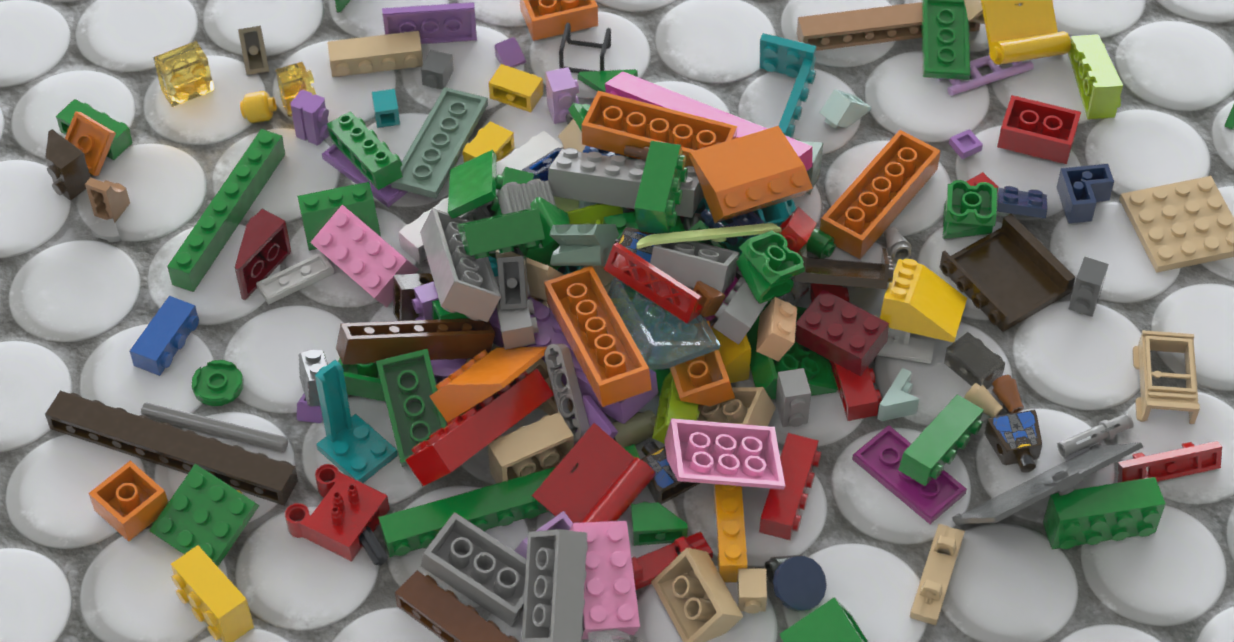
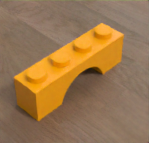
M714 484L713 496L717 522L718 572L724 583L737 582L738 569H747L742 486Z

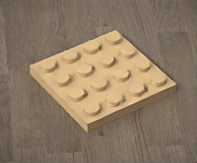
M1211 176L1121 193L1119 200L1156 273L1234 257V217Z

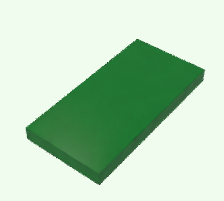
M922 0L923 77L969 80V20L964 0Z
M493 149L450 169L448 214L451 219L495 200L497 156Z

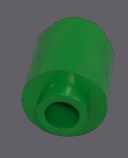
M814 228L807 241V251L819 258L830 257L836 248L834 237Z

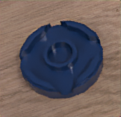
M794 556L784 560L775 570L773 578L774 592L788 609L794 611L810 610L819 605L825 596L827 587L826 576L821 566L812 558Z

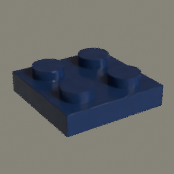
M1013 186L998 188L997 212L1046 219L1047 194L1034 189L1028 192L1019 191L1018 188Z

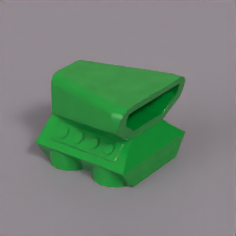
M956 180L951 184H947L942 238L954 239L992 233L996 222L997 188H994L993 185L987 182L970 186L963 180Z
M536 197L531 202L530 207L539 209L545 239L538 240L539 245L524 248V245L520 244L518 247L526 258L548 265L555 270L560 269L561 266H551L550 264L551 256L560 244L549 234L553 225L570 224V218L567 212L541 197Z
M773 230L749 238L739 247L742 254L736 261V265L759 304L789 293L794 285V281L790 277L805 272L803 258L798 253L790 251L785 237Z

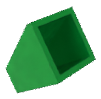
M835 597L779 634L783 642H868L851 613Z

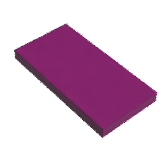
M888 425L856 451L852 456V460L927 523L932 524L966 494L967 488L945 470L942 471L936 480L932 478L926 486L899 471L903 453L912 443Z

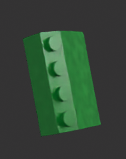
M771 301L767 302L761 313L765 310V308L770 304ZM795 306L797 307L796 322L807 308ZM759 316L746 334L751 347L750 369L755 387H763L770 399L776 400L778 372L804 368L811 396L836 393L838 387L829 359L795 342L779 362L757 352Z

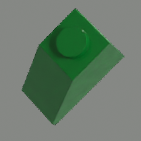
M640 502L638 504H631L634 546L670 544L680 537H687V523L660 503Z

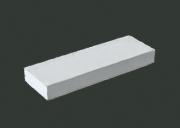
M320 252L257 282L256 285L269 305L334 274V268L325 255Z

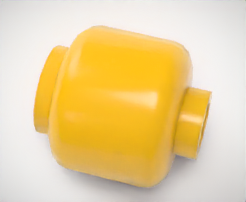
M266 91L247 93L243 100L240 101L241 114L244 119L251 123L269 121L273 117V111L277 110L274 97H270Z

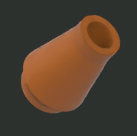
M1003 375L992 382L993 393L1008 409L1010 414L1019 413L1024 409L1016 379H1012L1011 375Z

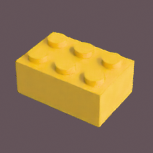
M199 545L171 563L174 574L171 578L178 588L176 590L177 596L184 604L189 603L193 607L191 610L199 622L205 621L208 624V631L216 641L221 639L222 642H234L254 628L247 599Z

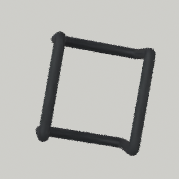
M566 23L559 48V68H567L564 67L563 57L567 41L568 44L602 48L600 53V71H604L606 49L611 47V29H606L603 44L571 40L570 23ZM569 67L570 72L573 73L594 71Z

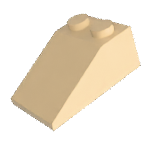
M763 387L732 388L735 396L734 399L713 406L698 405L700 414L697 421L767 427L776 409Z

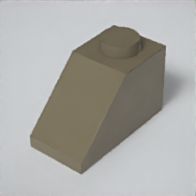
M261 26L238 29L246 75L268 72L269 67Z

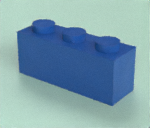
M169 296L129 352L133 365L160 376L165 368L171 365L177 351L183 348L186 338L191 331L197 328L199 317L196 306Z

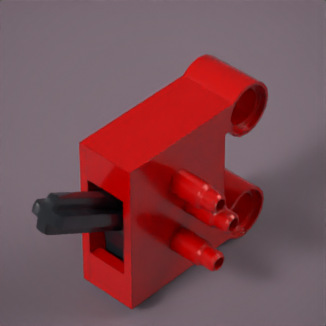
M332 464L321 465L315 472L318 492L324 499L311 515L307 506L301 503H294L286 509L285 519L290 535L296 538H305L351 562L363 547L374 565H383L388 560V556L373 532L380 524L379 517L386 515L390 510L388 495L339 472L337 467Z

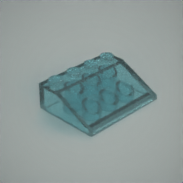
M613 278L608 295L647 363L649 370L667 369L720 348L719 341L701 314L687 324L619 279Z

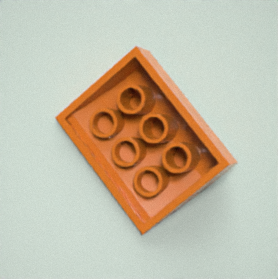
M779 126L689 153L714 223L803 196L813 189L803 162Z
M547 347L495 348L489 353L485 349L462 365L461 368L450 374L446 379L435 385L438 390L430 395V398L446 422H449L503 389L545 355Z

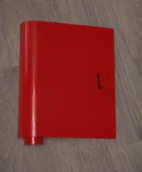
M593 423L532 494V497L555 517L564 511L573 523L618 521L655 477L656 473L647 463L638 457L634 458L596 423Z

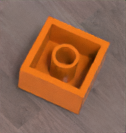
M131 460L88 493L94 511L128 542L153 523L168 504L165 490Z

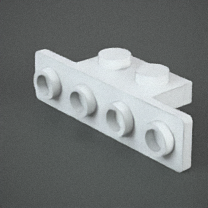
M889 328L888 341L877 355L930 364L932 362L935 342L910 337L909 332Z

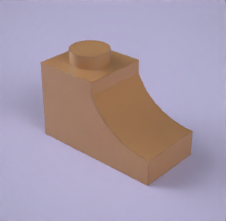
M91 177L85 183L94 216L105 220L113 218L114 222H116L130 204L126 187L119 183L107 180L102 182Z

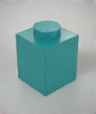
M395 89L372 92L377 128L400 125Z

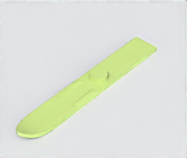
M773 223L653 234L640 239L636 247L640 249L657 244L702 240L723 242L726 241V237L757 235L771 230L777 233L781 232L782 228Z

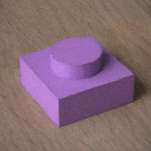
M970 129L950 137L949 145L961 159L982 151L983 144Z

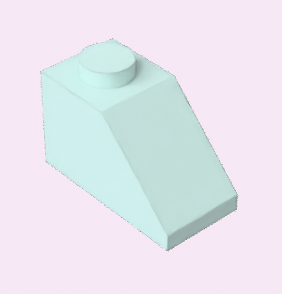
M834 89L819 113L826 117L825 122L834 128H837V126L848 128L867 114L872 107L853 94Z

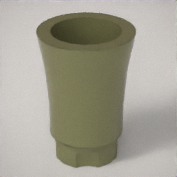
M649 409L644 412H637L624 424L618 421L611 422L618 431L614 440L624 448L634 444L636 446L651 438L654 432L656 415Z

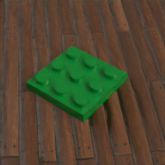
M194 464L149 531L183 554L199 545L218 567L260 505L197 464Z

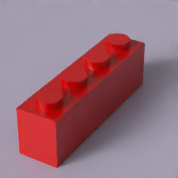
M791 433L787 434L780 456L785 487L784 489L770 488L760 517L759 533L791 540L793 531L798 532L802 516L798 514L800 509L805 510L808 494H805L807 488H812L815 473L812 472L813 466H819L822 452L818 451L819 440Z

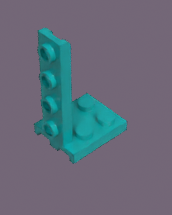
M762 33L760 38L759 68L769 72L785 74L789 77H797L778 125L785 136L793 138L795 132L794 122L795 120L799 121L801 117V104L807 101L809 94L808 85L813 84L816 76V71L814 70L816 46Z
M334 360L320 368L318 373L315 374L326 437L319 441L316 446L317 450L345 475L364 483L398 456V451L357 414L351 417L343 367L337 360Z

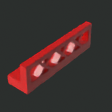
M618 242L613 245L604 267L606 272L687 324L700 315L703 307L699 305V301L702 296Z

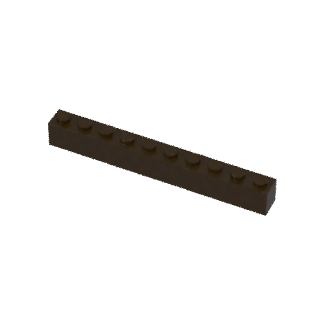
M60 390L45 413L51 430L186 474L190 472L194 464H197L235 490L285 506L298 482L295 466L287 461L274 460L265 454H256L238 445L231 446L222 443L216 438H206L191 430L185 431L175 428L166 422L160 423L151 420L145 415L138 416L120 407L113 408L98 400L92 401L82 398L76 393H67Z

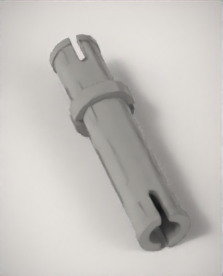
M1124 413L1109 421L1102 420L1098 426L1058 442L1059 453L1062 457L1066 458L1103 440H1112L1116 434L1133 428V420L1128 413ZM1114 426L1113 429L1100 434V431ZM1089 436L1091 437V439L1086 440L1080 444H1076V442L1082 439H1085Z

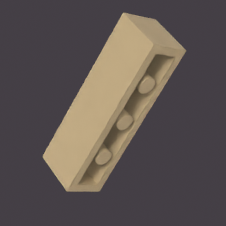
M419 31L327 41L332 77L423 66Z

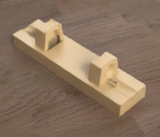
M938 524L909 618L932 625L937 624L965 531Z

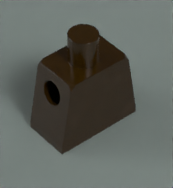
M432 274L394 275L393 314L397 321H413L419 317L412 303V299H415L414 288L433 282Z

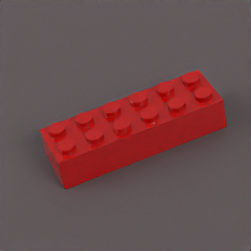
M538 369L529 373L525 370L503 389L465 411L464 414L449 421L446 427L440 428L431 434L427 441H423L413 447L411 450L414 454L405 459L421 485L425 486L454 471L547 401L554 393Z

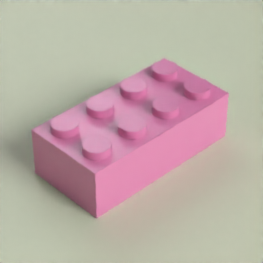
M343 205L310 242L385 307H388L393 301L394 275L416 274L419 270Z
M627 521L573 523L569 530L586 532L588 544L585 565L586 580L584 583L583 636L581 640L633 637L640 627Z

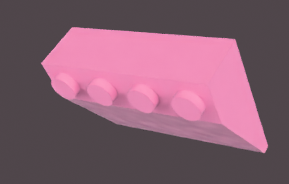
M671 418L664 441L667 461L678 481L784 489L785 482L775 427Z

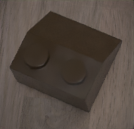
M51 129L48 131L45 155L48 164L47 171L52 177L54 191L60 196L64 195L71 201L86 190L85 183L89 180L90 173L84 153Z

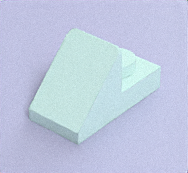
M904 368L901 369L879 405L878 420L886 421L917 413L919 399L910 395L913 383L910 382L911 371Z

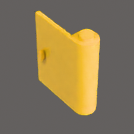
M981 0L989 44V56L995 64L1000 65L1069 53L1071 39L1068 33L1064 31L1058 32L1052 0Z

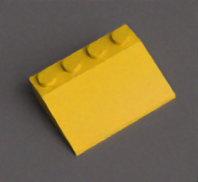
M899 259L893 273V282L889 283L883 299L880 319L888 322L889 328L954 343L967 297L923 264H919L912 259Z

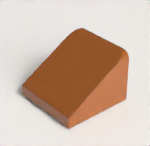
M697 281L693 289L695 293L702 296L699 301V305L703 307L700 314L703 317L715 315L726 295L701 281Z

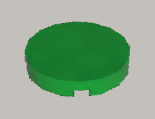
M213 360L208 362L203 368L199 367L192 377V390L196 399L203 404L223 406L233 402L242 392L243 375L232 362Z

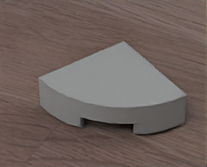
M113 218L89 225L92 234L96 238L105 239L108 242L121 241Z

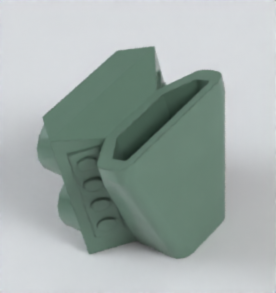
M553 225L549 235L560 246L553 252L550 264L551 266H605L613 244L619 235L616 225Z

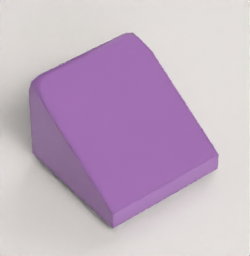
M515 37L495 44V57L501 64L516 67L526 63V59Z
M303 393L297 403V420L321 423L323 421L321 406L310 407Z

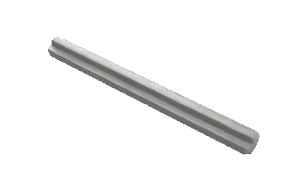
M147 402L141 408V414L152 420L281 452L286 451L288 446V438L285 436Z

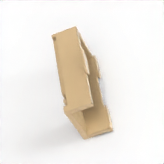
M1142 330L1138 346L1133 347V366L1139 370L1141 397H1138L1135 401L1137 420L1140 422L1147 421L1151 409L1188 411L1189 424H1195L1200 405L1198 404L1194 334ZM1150 351L1184 353L1186 374L1162 373L1160 371L1151 372ZM1152 376L1155 378L1186 379V388L1152 386Z

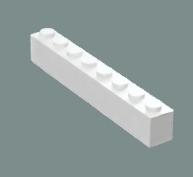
M542 131L521 147L514 149L507 157L497 161L496 177L503 173L505 167L533 173V180L540 179L549 173V167L563 149V145L547 132ZM448 198L441 200L433 208L448 213ZM477 208L459 217L468 221H474L473 216ZM431 209L424 212L412 223L405 225L399 231L400 247L419 264L427 259L420 231Z

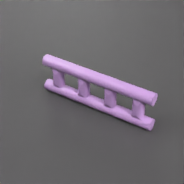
M987 55L970 61L972 80L962 83L960 79H948L953 85L948 87V93L950 96L1032 70L1034 66L1032 61L1024 63L1019 61L1013 62L1012 67L1002 69L1000 65L995 64L990 56ZM988 65L993 73L982 76L977 68Z

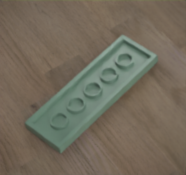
M444 87L402 160L400 168L403 177L391 183V187L437 199L450 175V169L454 168L487 108L488 98Z

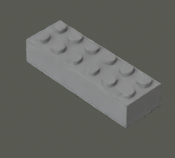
M573 148L562 149L549 167L548 181L555 197L634 209L646 161L642 159L630 160L620 155L612 157L603 156L599 152H578V150ZM686 166L688 168L687 180L681 184L682 200L680 205L676 204L675 212H677V216L692 218L703 198V190L694 167Z
M432 208L420 231L440 305L448 312H459L472 320L488 322L501 295L488 257L475 259L474 255L466 254L457 224L471 221L460 217L451 219L448 213Z

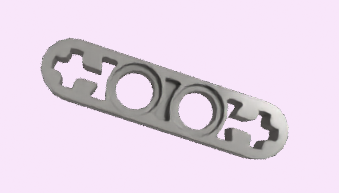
M550 344L545 350V362L558 412L574 435V443H577L590 426L571 353L565 344ZM563 374H565L567 378V384L565 387H563L561 383V377ZM569 399L572 400L574 406L572 412L568 410L567 406Z

